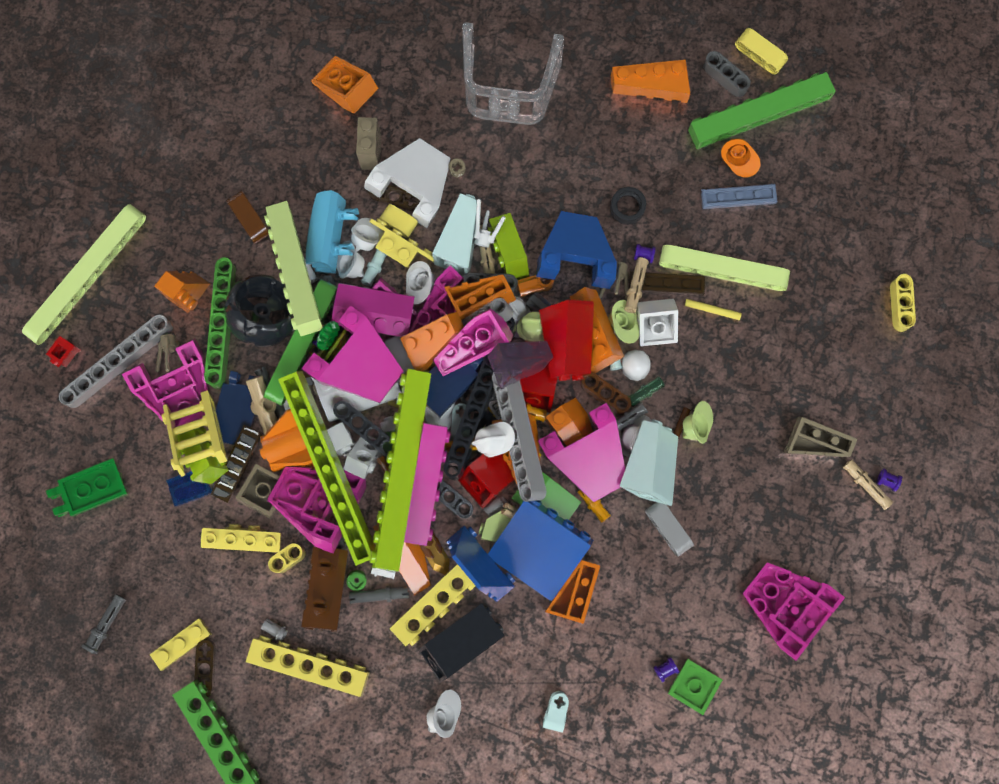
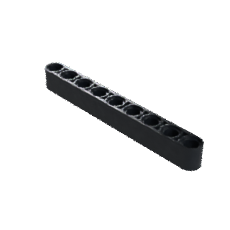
M513 317L506 322L512 324L510 330L513 333L510 344L484 357L444 464V472L451 480H459L465 471L474 446L472 442L475 441L476 433L480 430L495 390L493 380L489 383H484L483 378L485 376L492 377L496 369L503 368L516 333V324ZM492 358L499 359L496 365L489 364ZM483 393L486 395L484 400H476L478 394ZM471 412H479V416L476 419L469 418ZM465 430H472L470 437L462 436ZM458 448H465V453L462 456L456 455ZM458 466L459 469L456 474H449L450 467Z
M345 400L338 401L333 407L334 415L387 458L388 452L384 451L383 444L390 442V436ZM339 404H345L348 407L346 414L341 415L337 412ZM354 417H361L364 423L361 427H355L352 424ZM371 429L377 430L379 433L378 438L370 439L367 435L368 431ZM442 479V482H439L437 490H440L439 501L459 517L469 518L473 513L471 502ZM448 491L454 493V498L451 501L444 499V494ZM468 504L469 510L466 513L459 512L460 505Z

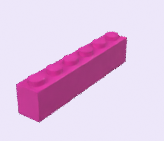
M423 422L404 538L405 543L427 546V542L432 540L433 529H430L431 521H435L436 510L433 509L434 502H438L440 495L437 485L438 482H442L443 470H440L441 462L445 463L447 451H444V445L449 442L450 431H447V426Z

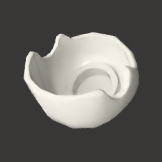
M640 350L628 351L622 359L623 374L630 380L635 381L644 379L648 375L651 365L649 356Z

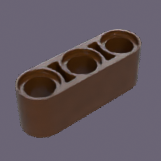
M242 190L226 200L254 244L269 236L267 228Z
M595 373L583 376L584 379L581 381V387L590 396L602 404L607 403L610 410L618 415H623L624 412L629 410L631 401L628 396ZM593 379L595 385L589 387L585 384V380ZM608 390L611 396L604 398L601 395V391ZM624 401L626 408H618L616 402Z

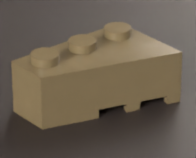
M798 417L784 453L851 457L857 438L809 419Z

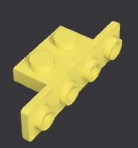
M378 218L376 221L373 219L369 221L384 231L383 236L375 247L379 251L407 268L417 253L434 263L433 252L426 248L424 251L419 249L417 242L410 238L408 241L403 239L401 232L394 228L392 231L387 229V224Z
M229 524V527L223 529L202 528V548L262 552L280 551L281 533L267 532L266 529H260L259 525H248V528H241L240 524Z

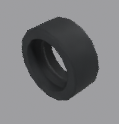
M621 188L612 197L610 205L611 214L621 224H635L641 220L645 213L646 198L636 188ZM624 196H631L637 199L639 210L631 216L620 213L617 207L619 199Z

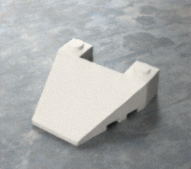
M419 138L376 165L365 180L364 188L380 198L390 182H393L421 200L414 210L412 217L419 224L428 228L440 206L451 158Z

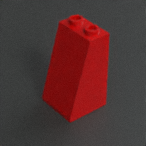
M565 300L540 309L539 313L550 378H559V381H566L571 378L572 381L584 379L583 376L591 374L594 302Z
M525 340L518 374L525 404H531L532 407L547 410L548 413H551L557 378H550L545 344Z

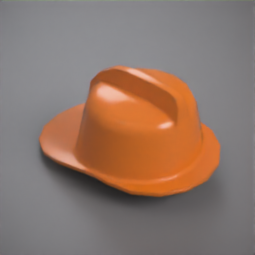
M732 138L723 145L721 156L735 174L741 177H751L759 171L760 158L746 140Z

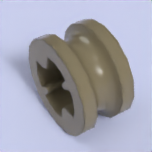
M453 159L450 161V174L454 177L463 176L466 170L463 160ZM458 164L460 165V168H462L458 169V171H454V168L452 167H456Z

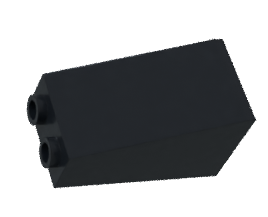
M482 603L418 649L440 683L505 636L503 634V627L494 621L491 617V610Z

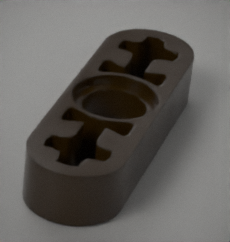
M390 185L386 188V198H384L383 194L379 198L368 191L371 199L385 204H392L407 211H414L420 203L419 199L407 191ZM393 192L400 195L396 201L389 199V195ZM412 198H414L416 204L413 203L412 206H410L408 201H411Z
M202 640L196 646L194 681H199V678L210 677V681H205L206 688H209L206 695L210 697L214 692L216 646L211 640ZM207 643V646L211 649L207 651L206 658L211 657V660L200 661V657H205V652L201 651V647ZM203 663H207L210 666V672L207 675H203L200 672V666Z

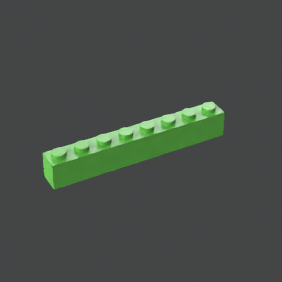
M827 72L823 74L816 73L807 80L803 81V79L794 82L791 86H781L775 92H765L754 100L750 98L738 106L731 105L722 112L715 111L706 118H696L691 122L688 131L696 149H700L830 100L836 90Z

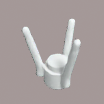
M478 199L473 237L475 238L474 244L489 248L490 243L494 244L495 237L505 220V216H502L490 236L491 232L486 231L490 211L487 210L482 229L479 231L481 200Z

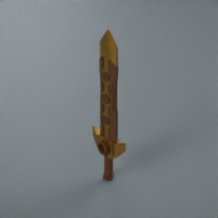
M382 455L376 461L385 473L389 469V464L386 457ZM433 533L432 540L427 542V546L420 545V548L432 569L446 576L449 573L450 559Z

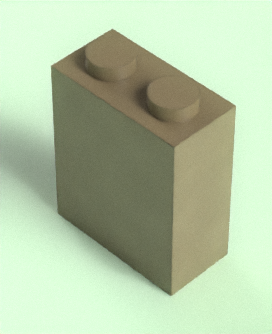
M358 117L356 154L362 170H373L380 163L381 132L377 118Z

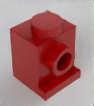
M59 336L46 355L51 358L50 362L55 366L60 367L62 365L67 367L75 355L80 353L81 349Z

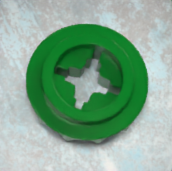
M331 321L321 329L317 338V347L319 349L327 350L333 345L340 330L337 322Z

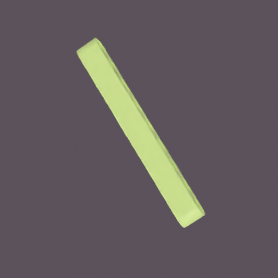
M131 204L125 206L26 323L22 333L37 345L42 344L143 225L146 215Z

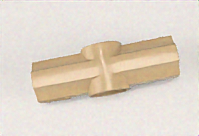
M258 376L247 380L246 383L252 398L251 410L255 415H258L265 435L278 421L275 414L276 403L264 398L266 385L263 376Z

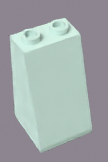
M460 193L432 253L434 265L443 269H447L451 265L462 277L471 272L477 200L474 196Z
M652 419L649 422L643 420L620 487L639 498L672 506L678 436L672 433V429L662 426L663 423Z

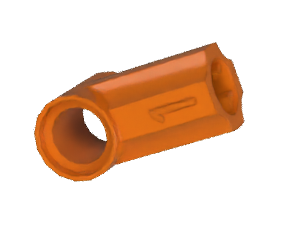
M534 275L517 280V288L520 296L524 297L535 292L551 290L554 280L550 279L551 282L549 284H543L540 281L542 278Z

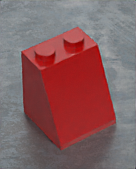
M503 454L494 457L481 455L466 468L463 476L458 480L482 509L515 482L511 474L512 472L503 458Z

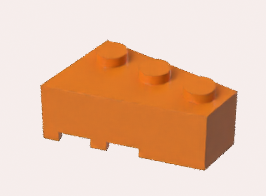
M165 271L154 287L173 304L189 313L190 310L192 311L196 308L198 300L210 283L193 271H190V273L182 271V273L178 271Z
M503 274L479 279V282L469 284L464 282L460 286L444 287L461 321L496 298H503L508 304L516 300Z
M458 312L447 314L400 338L414 370L422 372L428 370L434 362L433 359L464 328Z
M581 560L545 612L584 624L600 565Z

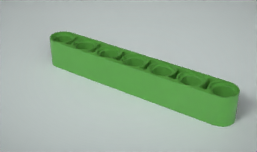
M225 257L218 259L215 264L204 374L206 383L215 389L221 388L223 383L225 384L231 333L224 315L225 306L223 308L218 306L220 302L226 301L227 295L235 285L236 267L230 259ZM225 265H230L227 271H222ZM228 283V286H227L226 289H224V290H221V289H220V287H221L222 284ZM224 319V324L217 327V322ZM218 338H223L220 345H215V341ZM221 356L220 362L213 364L214 358ZM214 375H219V380L215 383H212V377Z
M321 279L314 291V296L323 325L335 300L338 287ZM298 329L294 331L265 390L264 398L281 406L285 403L286 397L278 379L301 370L312 348V342L316 339L319 331L300 336Z

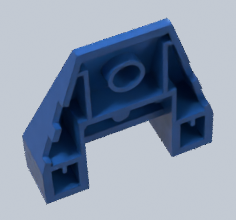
M561 211L537 260L536 277L555 280L560 271V261L563 260L593 265L591 286L610 289L616 280L617 262L598 218Z
M463 526L446 540V543L449 544L450 554L474 585L484 594L489 593L488 596L493 598L495 602H498L516 586L514 584L516 580L509 572L501 571L477 542L476 536L478 534L471 526L469 528Z

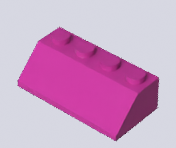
M339 283L331 321H335L338 323V326H341L339 320L351 305L367 317L377 333L403 337L409 333L415 296Z

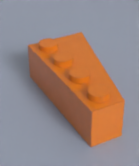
M686 59L612 67L610 77L613 94L641 95L651 99L656 97L664 98L667 101L679 100L682 103L688 102L690 87Z
M584 287L571 295L570 300L594 302L591 373H597L623 358L624 355L597 290Z

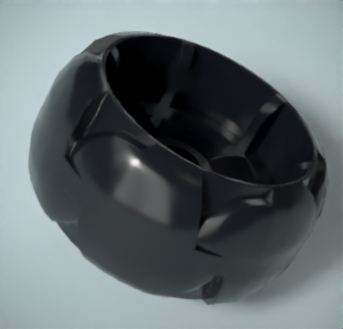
M263 274L251 275L245 278V280L238 281L229 291L224 308L226 323L232 334L240 341L253 343L256 347L275 346L280 344L286 337H289L294 331L291 319L294 316L293 314L290 315L287 303H290V301L284 295L283 288L286 285L270 275ZM261 297L266 298L268 301L266 304L258 303L254 306L247 299ZM240 310L253 311L251 321L243 316ZM283 310L284 319H280L276 324H273L269 319L271 311Z

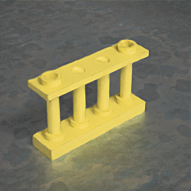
M208 390L201 392L202 401H199V404L172 413L167 404L163 405L164 413L162 414L164 424L167 425L173 455L170 461L173 469L178 470L181 477L185 476L183 465L210 456L216 457L219 463L227 461L215 404ZM200 411L205 412L202 419L175 427L174 420ZM202 426H206L209 429L205 434L178 442V434ZM206 441L212 442V445L206 450L181 457L180 450Z

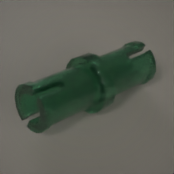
M658 376L648 384L641 385L639 390L628 396L631 406L635 407V405L646 398H651L653 393L665 387L663 380Z

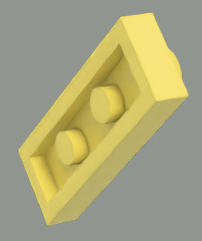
M199 618L151 653L150 656L160 671H163L196 647L200 641L205 640L212 634L202 619Z

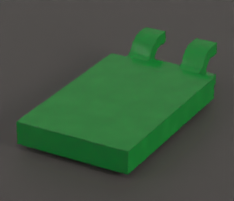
M114 458L57 480L58 487L46 490L47 497L52 500L60 496L62 497L64 505L52 509L54 515L59 518L68 513L71 517H74L128 495Z

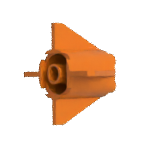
M288 409L271 429L260 437L262 448L259 450L261 457L264 460L267 459L272 472H277L286 466H314L291 409Z

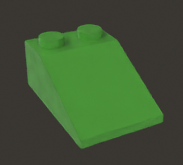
M542 472L546 486V496L543 500H540L542 505L546 508L554 509L562 519L569 520L581 501ZM517 490L512 497V501L521 506L523 500L520 497L519 490Z

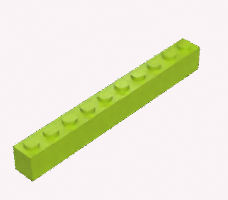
M407 369L404 374H401L400 385H402V391L398 393L396 401L399 409L398 412H395L393 424H396L395 432L392 431L390 443L393 444L392 451H389L387 455L389 469L385 471L383 483H386V487L380 496V503H383L382 511H378L377 514L379 529L375 531L373 543H376V547L370 556V563H373L372 568L394 572H398L400 569L431 373Z
M296 371L278 379L355 566L369 561L371 552L375 551V544L303 371Z

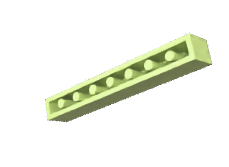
M287 201L265 207L267 215L264 216L267 226L271 227L268 233L271 241L274 240V243L271 245L274 254H278V258H275L278 269L282 270L279 276L282 284L286 285L283 288L284 295L290 301V303H287L290 315L293 314L294 316L291 319L293 329H298L300 336L321 331L323 328L289 204Z

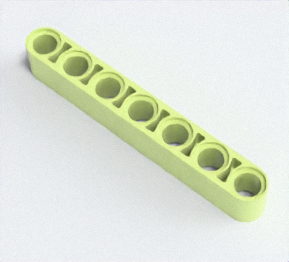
M673 245L662 246L659 265L665 268L776 291L787 290L790 271L785 268Z

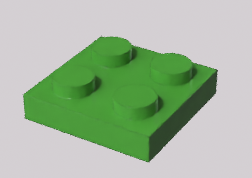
M686 659L667 694L704 715L723 680L693 661Z

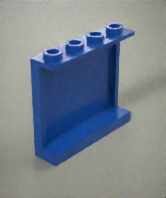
M540 500L523 501L488 555L495 563L552 602L594 540L591 539V535L586 531H580L575 528L574 523L570 520H564L559 517L554 509L543 506Z

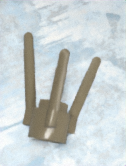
M617 262L614 294H618L620 281L624 279L625 300L627 301V290L629 289L628 265L623 262ZM601 288L599 293L600 300L606 288Z
M165 334L160 336L156 372H159L162 352L165 353V370L169 372V353L174 352L175 348L180 345V342L176 341L175 335ZM178 355L180 364H181V366H182L183 363H182V361H181V359H180V357H179V355Z

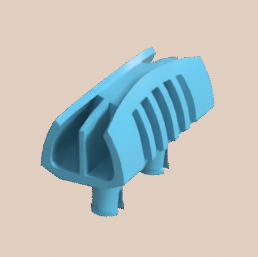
M332 190L316 194L308 229L306 264H312L315 272L336 274L338 255L352 256L353 253L350 250H354L352 243L340 244L343 221L358 220L359 218L356 215L359 214L358 208L345 209L346 200Z

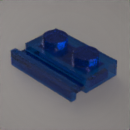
M192 471L185 473V476L181 477L179 475L166 480L174 507H179L211 495V485L192 481L190 478L193 474Z

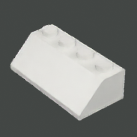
M314 380L319 399L329 422L338 420L333 412V407L338 401L345 400L357 410L363 411L397 399L398 393H401L397 381L381 403L322 385ZM339 404L337 412L344 415L348 412V407L345 404Z

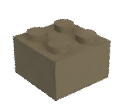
M255 464L236 496V500L272 519L277 509L268 501V497L280 476Z

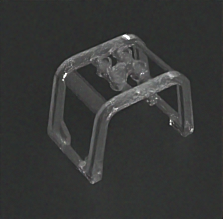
M464 23L462 25L464 83L468 111L474 117L486 120L524 125L540 122L545 117L561 69L564 36L554 34L541 85L533 92L481 86L473 81L475 45L472 43L474 27L473 23ZM476 95L489 97V110L477 107ZM520 101L533 102L532 115L519 114Z

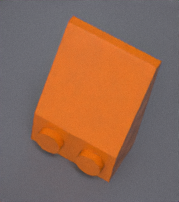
M334 56L311 80L312 84L342 108L353 114L378 89L370 73L337 56Z

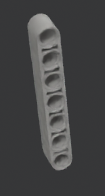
M156 315L66 386L59 393L60 402L71 408L79 407L160 342V336L170 334L173 329L172 323L163 315ZM165 321V326L158 329L159 324ZM150 333V338L147 341H143L144 336ZM135 346L134 351L128 353L129 348ZM120 358L119 363L113 365L114 360ZM104 370V375L99 378V372ZM89 382V387L83 390V385ZM73 394V400L68 402V397Z
M513 368L496 369L493 372L492 380L502 422L510 424L515 432V442L509 452L520 497L525 502L543 500L546 496V486L518 372Z

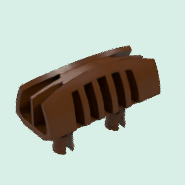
M313 547L311 557L312 569L309 571L311 576L310 580H308L309 590L306 591L308 596L307 600H305L306 610L303 611L302 628L309 630L318 628L321 631L328 629L331 632H337L348 558L347 550L335 549L334 553H330Z

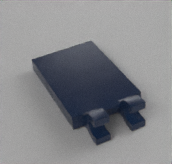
M481 357L445 376H442L437 366H435L429 372L431 373L426 406L440 418L476 381L477 371L481 368L484 358Z
M230 371L229 384L223 383L216 407L223 443L235 445L244 425L253 427L256 416L251 410L252 398L248 386L239 384L241 374ZM249 375L248 380L256 376Z

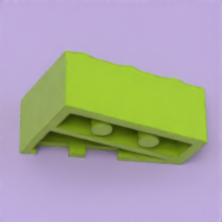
M511 213L489 219L490 227H487V229L491 232V236L502 216H505V220L493 244L495 253L498 252L499 254L498 261L500 267H503L505 274H511L517 280L530 277L527 256Z
M202 426L178 434V442L205 434L206 429ZM206 441L180 450L181 455L188 456L206 450L212 445V442ZM212 456L185 465L186 468H191L193 474L190 478L192 481L213 484L229 471L226 462L219 463L218 459Z

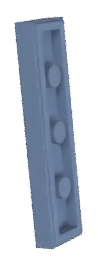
M775 184L701 190L702 209L766 205L778 202Z

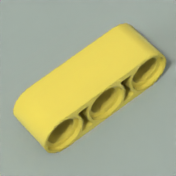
M746 28L735 42V46L740 52L771 74H777L788 61V56L782 50L751 28Z
M907 274L899 275L890 284L892 323L895 330L899 332L906 331L916 322L913 280ZM898 281L902 282L905 288L900 287ZM900 300L906 303V307L900 304ZM901 318L906 319L907 325L901 322Z

